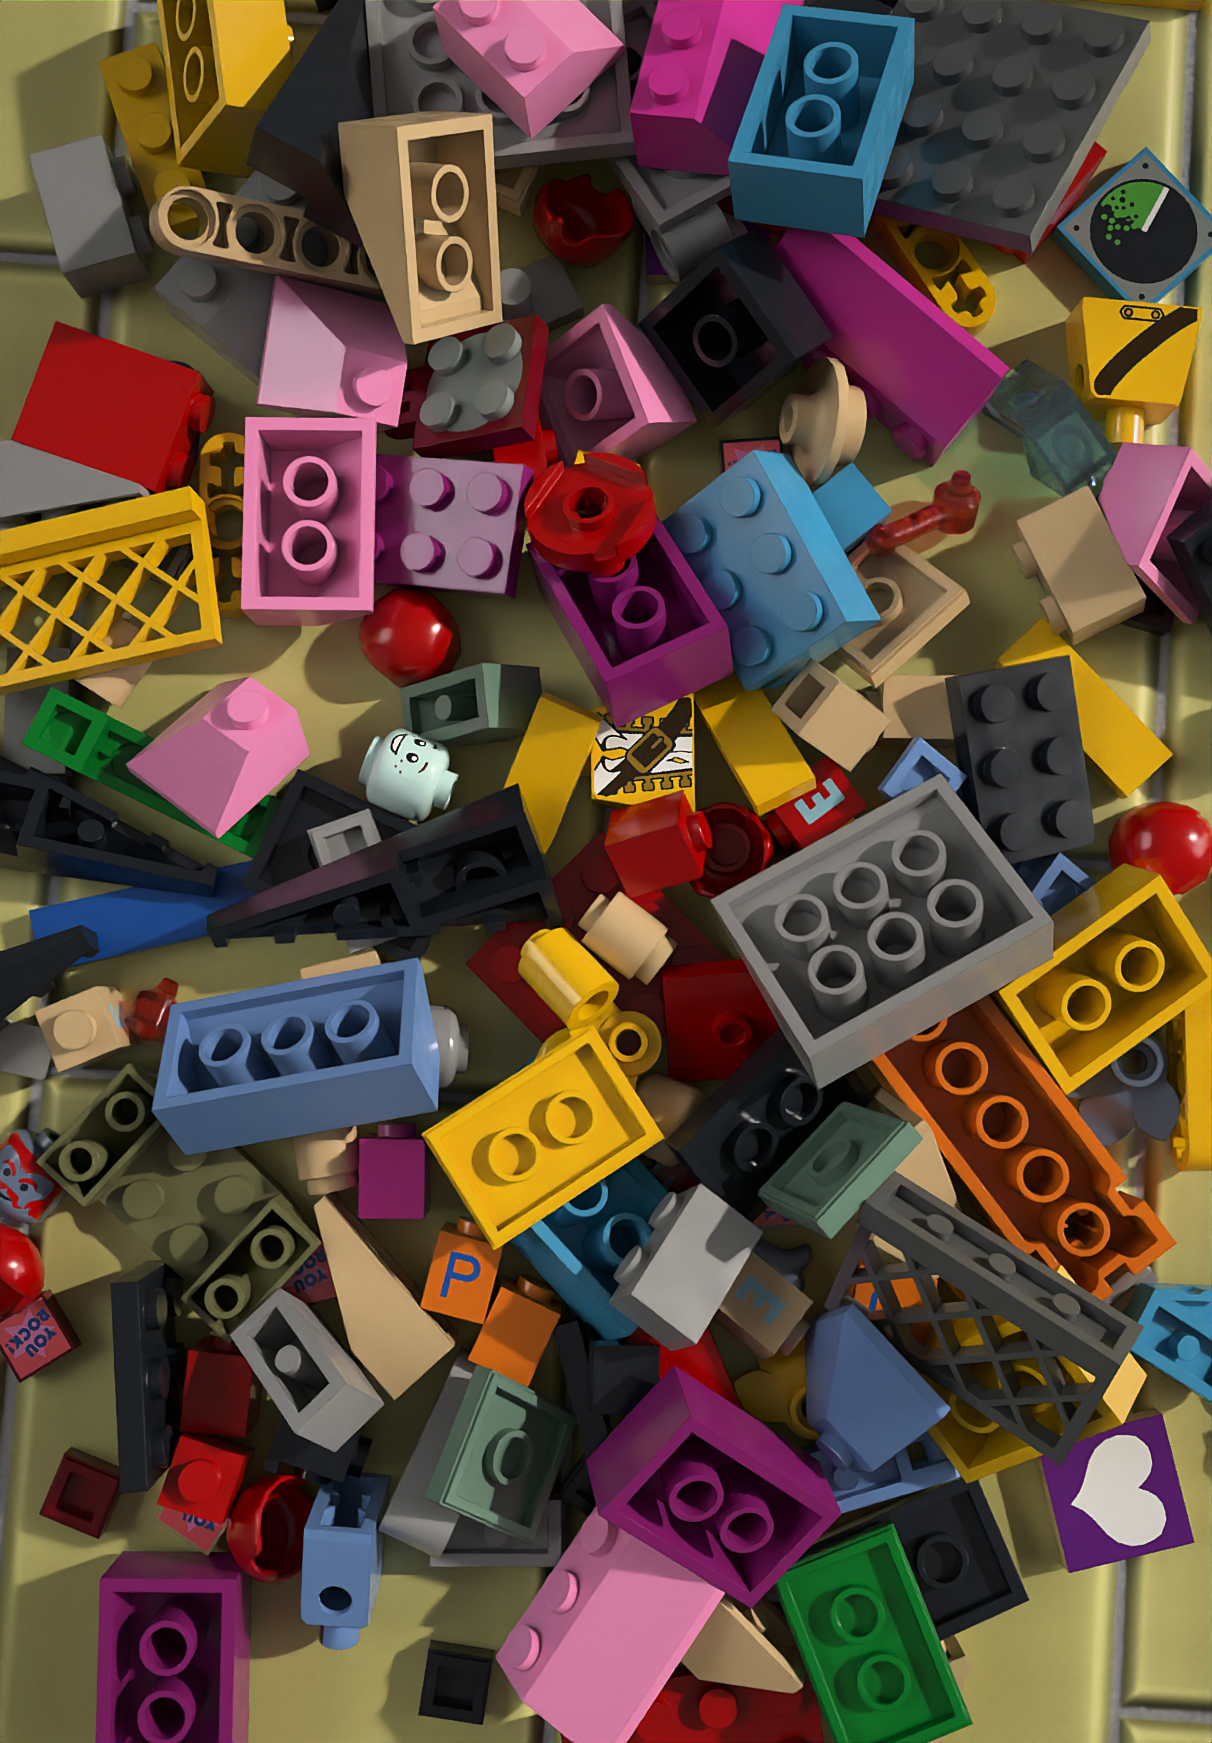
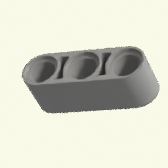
M462 1347L452 1364L378 1528L379 1531L438 1559L447 1545L460 1514L424 1499L475 1367L478 1365L468 1360L470 1351Z

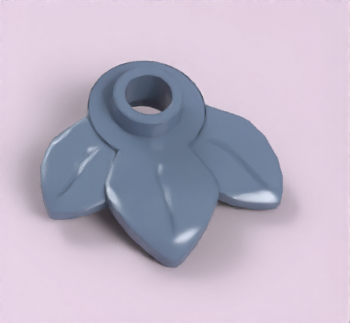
M1151 1034L1130 1049L1138 1051L1144 1057L1145 1067L1141 1073L1137 1075L1128 1073L1122 1066L1123 1055H1121L1071 1093L1065 1095L1066 1097L1081 1099L1078 1113L1104 1147L1120 1141L1136 1125L1144 1133L1159 1141H1166L1176 1126L1180 1111L1179 1097L1165 1078L1168 1069V1057L1165 1048Z

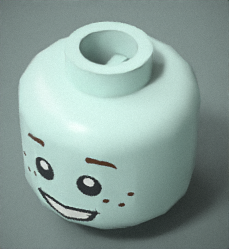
M396 729L388 734L385 739L379 736L374 738L363 761L358 783L366 786V797L369 803L412 822H420L430 814L434 806L442 810L446 809L455 789L458 774L448 771L450 754L447 747L443 744L405 729Z

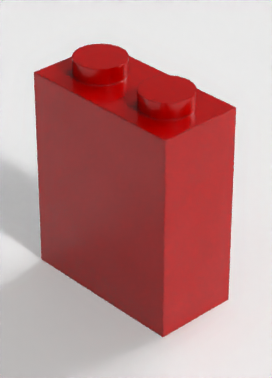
M55 321L11 440L138 483L152 494L186 487L190 482L194 467V459L190 456L198 433H206L212 423L216 405L215 399L212 397L214 391L198 371Z

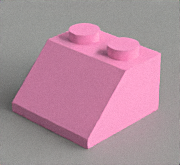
M439 0L433 6L443 52L531 140L625 53V45L579 0Z

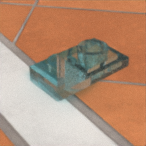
M1028 359L1021 362L1004 376L982 409L984 415L1022 439L1031 476L1062 497L1086 485L1089 488L1093 487L1105 478L1118 455L1070 386L1065 381Z

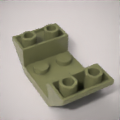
M127 1064L36 1163L83 1207L97 1201L105 1205L190 1286L180 1299L229 1344L233 1340L230 1334L281 1288L322 1242L287 1190L240 1146L185 1155L152 1112L157 1079L135 1065Z

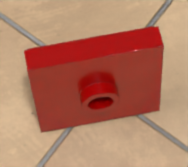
M742 959L661 967L669 1077L684 1083L728 1079L779 1028L776 1019Z

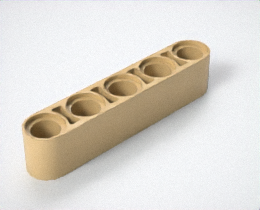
M194 186L176 187L165 193L152 206L149 215L150 232L155 242L161 248L174 255L385 297L378 279L369 272L366 265V249L364 244L362 247H359L303 217L305 210ZM183 203L196 212L200 229L194 240L182 239L171 230L167 218L171 204ZM241 217H249L262 227L265 243L259 254L246 251L236 238L235 228L237 221ZM307 231L318 233L328 246V257L322 267L311 264L302 252L301 242L303 235Z

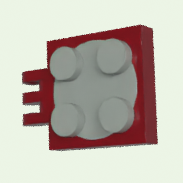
M537 314L428 341L425 366L406 370L398 427L385 430V434L396 440L413 438L412 449L420 457L440 459L534 441L549 334L548 326Z

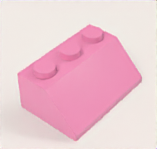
M245 417L241 610L256 626H322L373 614L377 422L375 418Z
M595 1506L515 1628L508 1635L495 1658L520 1699L571 1742L627 1743L725 1592L598 1515L597 1506Z

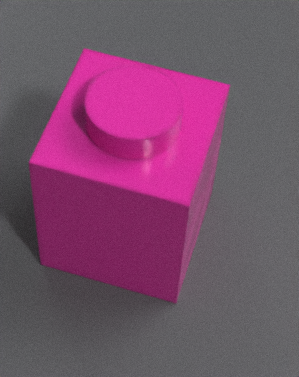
M380 1122L377 1123V1133H368L360 1138L358 1219H425L430 1212L431 1154L429 1151L431 1149L422 1135L416 1134V1123Z

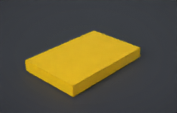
M593 1024L421 1134L493 1250L510 1241L664 1139L663 1134Z

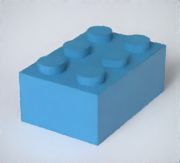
M783 4L728 158L735 220L861 238L865 237L914 83L915 18Z
M752 450L662 521L663 526L728 626L733 668L745 691L785 686L798 675L810 658L819 663L881 621L791 454Z

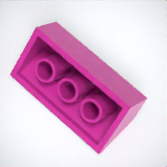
M658 0L629 112L638 167L729 176L728 158L783 4L804 6L805 0Z
M788 227L774 250L833 334V337L801 364L808 370L819 358L829 357L838 359L845 367L849 385L858 386L864 392L867 419L875 417L893 432L894 442L905 454L917 460L923 458L931 466H934L981 412L1010 368L854 236Z

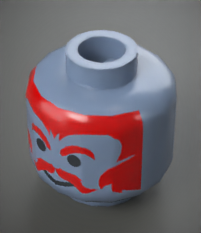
M45 1128L40 1134L27 1129H17L11 1132L1 1143L0 1221L4 1224L17 1227L21 1222L26 1224L41 1223L68 1195V1192L36 1163L61 1136L57 1132L49 1128Z

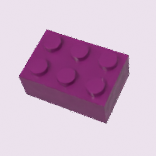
M602 510L593 513L585 518L597 516L600 513H602ZM658 516L656 517L657 521L654 531L645 546L633 557L625 560L623 569L611 577L601 578L592 575L589 571L579 572L557 567L537 554L531 542L526 544L539 592L617 728L734 673L728 626Z
M675 1365L586 1460L599 1516L750 1608L761 1599L842 1514L819 1460Z
M122 1551L101 1576L96 1743H248L252 1578L243 1571L231 1552H210L207 1556L202 1552Z

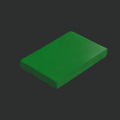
M891 1519L803 1554L774 1584L834 1743H928L973 1724Z

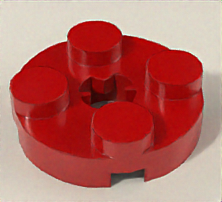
M607 452L583 454L585 463L574 464L566 469L564 468L563 460L549 466L534 480L524 501L527 530L534 551L549 563L566 570L589 571L592 575L601 578L611 577L619 573L625 565V560L633 557L645 546L656 525L657 513L654 494L648 486L647 476L635 462L623 456ZM595 505L602 506V513L591 518H581L577 513L579 510L587 509V511H591V508Z

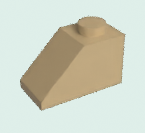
M725 1593L681 1659V1662L699 1680L792 1694L801 1689L804 1684L805 1665L788 1621L765 1595L750 1608Z

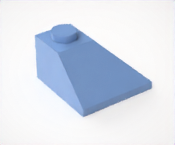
M854 1303L814 1316L808 1322L811 1326L805 1334L807 1422L820 1436L815 1441L819 1450L840 1470L846 1471L850 1468L852 1472L875 1471L942 1420L951 1410L946 1402Z

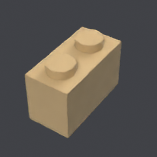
M1088 485L1016 521L1019 542L1011 545L1012 552L1025 578L1028 580L1037 575L1047 597L1039 600V604L1055 635L1065 630L1074 646L1144 611L1146 595L1133 570L1127 565L1113 532Z

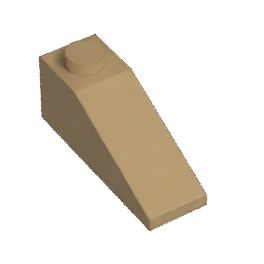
M336 1191L330 1192L314 1205V1210L350 1349L358 1358L355 1363L374 1390L380 1392L384 1388L396 1400L455 1346L459 1332L443 1314L420 1308L424 1293L422 1289L365 1224L358 1219V1216Z

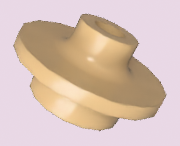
M829 357L817 359L807 370L798 394H789L786 398L780 415V439L783 444L790 445V454L806 484L810 487H821L830 478L835 466L846 467L853 462L860 451L865 435L867 406L864 392L858 386L849 385L845 367L838 359Z

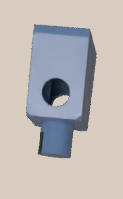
M362 1472L360 1479L347 1475L343 1483L331 1480L329 1484H321L306 1522L303 1537L300 1618L306 1624L320 1625L319 1642L326 1648L344 1650L355 1646L359 1641V1630L369 1626L382 1575L385 1533L379 1531L378 1528L388 1507L390 1475Z

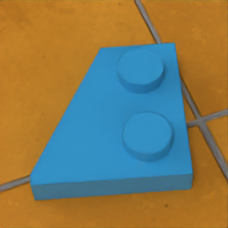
M1140 1282L1124 1312V1315L1144 1326L1130 1353L1205 1401L1212 1403V1285Z

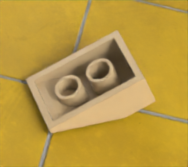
M431 110L338 123L344 197L403 343L415 345L502 322L492 114Z

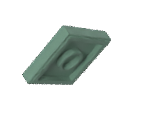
M841 1102L762 1186L757 1195L772 1211L832 1239L923 1138L908 1121L849 1102Z
M476 1365L424 1499L516 1540L532 1545L577 1422L575 1412L493 1369Z

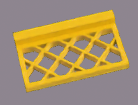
M190 486L0 531V588L10 586L18 592L0 615V645L7 639L23 650L6 674L0 675V695L223 645L210 542L211 537L217 536L215 513ZM192 543L193 560L178 580L157 568L172 547ZM128 558L138 566L116 595L97 583L112 561ZM68 572L76 577L77 580L56 608H53L37 597L53 575ZM153 575L170 586L171 589L149 618L130 604ZM195 584L197 586V594L191 590ZM91 589H93L111 602L91 629L87 631L73 622L70 617ZM186 597L199 606L201 629L174 635L165 629L164 626ZM33 602L49 613L50 616L31 642L26 645L10 634V632ZM125 611L144 623V626L129 646L113 649L102 642ZM64 625L81 635L83 639L68 660L52 663L42 655ZM158 634L164 637L154 640ZM97 648H99V649H101V650L103 651V652L94 653ZM37 662L42 664L41 666L34 667Z

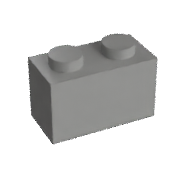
M102 134L28 155L61 272L79 297L82 299L152 279L145 255L155 252L154 245L143 215L138 214L134 216L129 197L137 195L138 190L126 157L120 156L115 158Z
M701 1183L678 1195L672 1191L658 1204L648 1222L655 1228L643 1248L638 1245L635 1246L618 1266L614 1279L620 1284L608 1302L670 1351L686 1348L698 1343L763 1234L762 1230Z
M281 1288L230 1334L294 1433L333 1452H336L384 1405L382 1399L320 1312Z

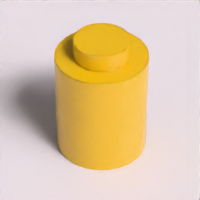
M542 929L533 934L521 949L520 954L522 958L518 966L519 974L569 1029L576 1030L587 1026L603 1014L614 1001L619 990V984L568 929Z

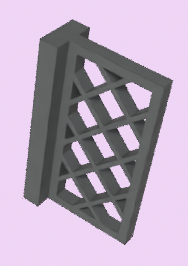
M894 1171L864 1203L856 1221L860 1225L823 1307L832 1311L854 1303L912 1367L1059 1466H1062L1144 1326ZM874 1236H878L901 1251L906 1262L884 1265L874 1243ZM862 1262H863L864 1265H865L864 1268H860L861 1265H862ZM931 1275H938L963 1291L967 1301L942 1303ZM913 1278L924 1305L902 1308L890 1280ZM872 1282L883 1310L871 1311L850 1297L848 1293L852 1285ZM992 1315H1000L1025 1331L1029 1341L1003 1343ZM974 1317L985 1345L961 1347L949 1319ZM931 1321L942 1348L928 1349L916 1341L908 1323ZM1055 1356L1067 1358L1096 1377L1095 1380L1086 1383L1066 1384ZM1036 1358L1047 1385L1021 1387L1011 1360ZM992 1361L1002 1388L988 1389L973 1378L968 1363ZM1082 1401L1076 1410L1074 1402ZM1055 1403L1065 1427L1062 1436L1036 1421L1029 1404Z

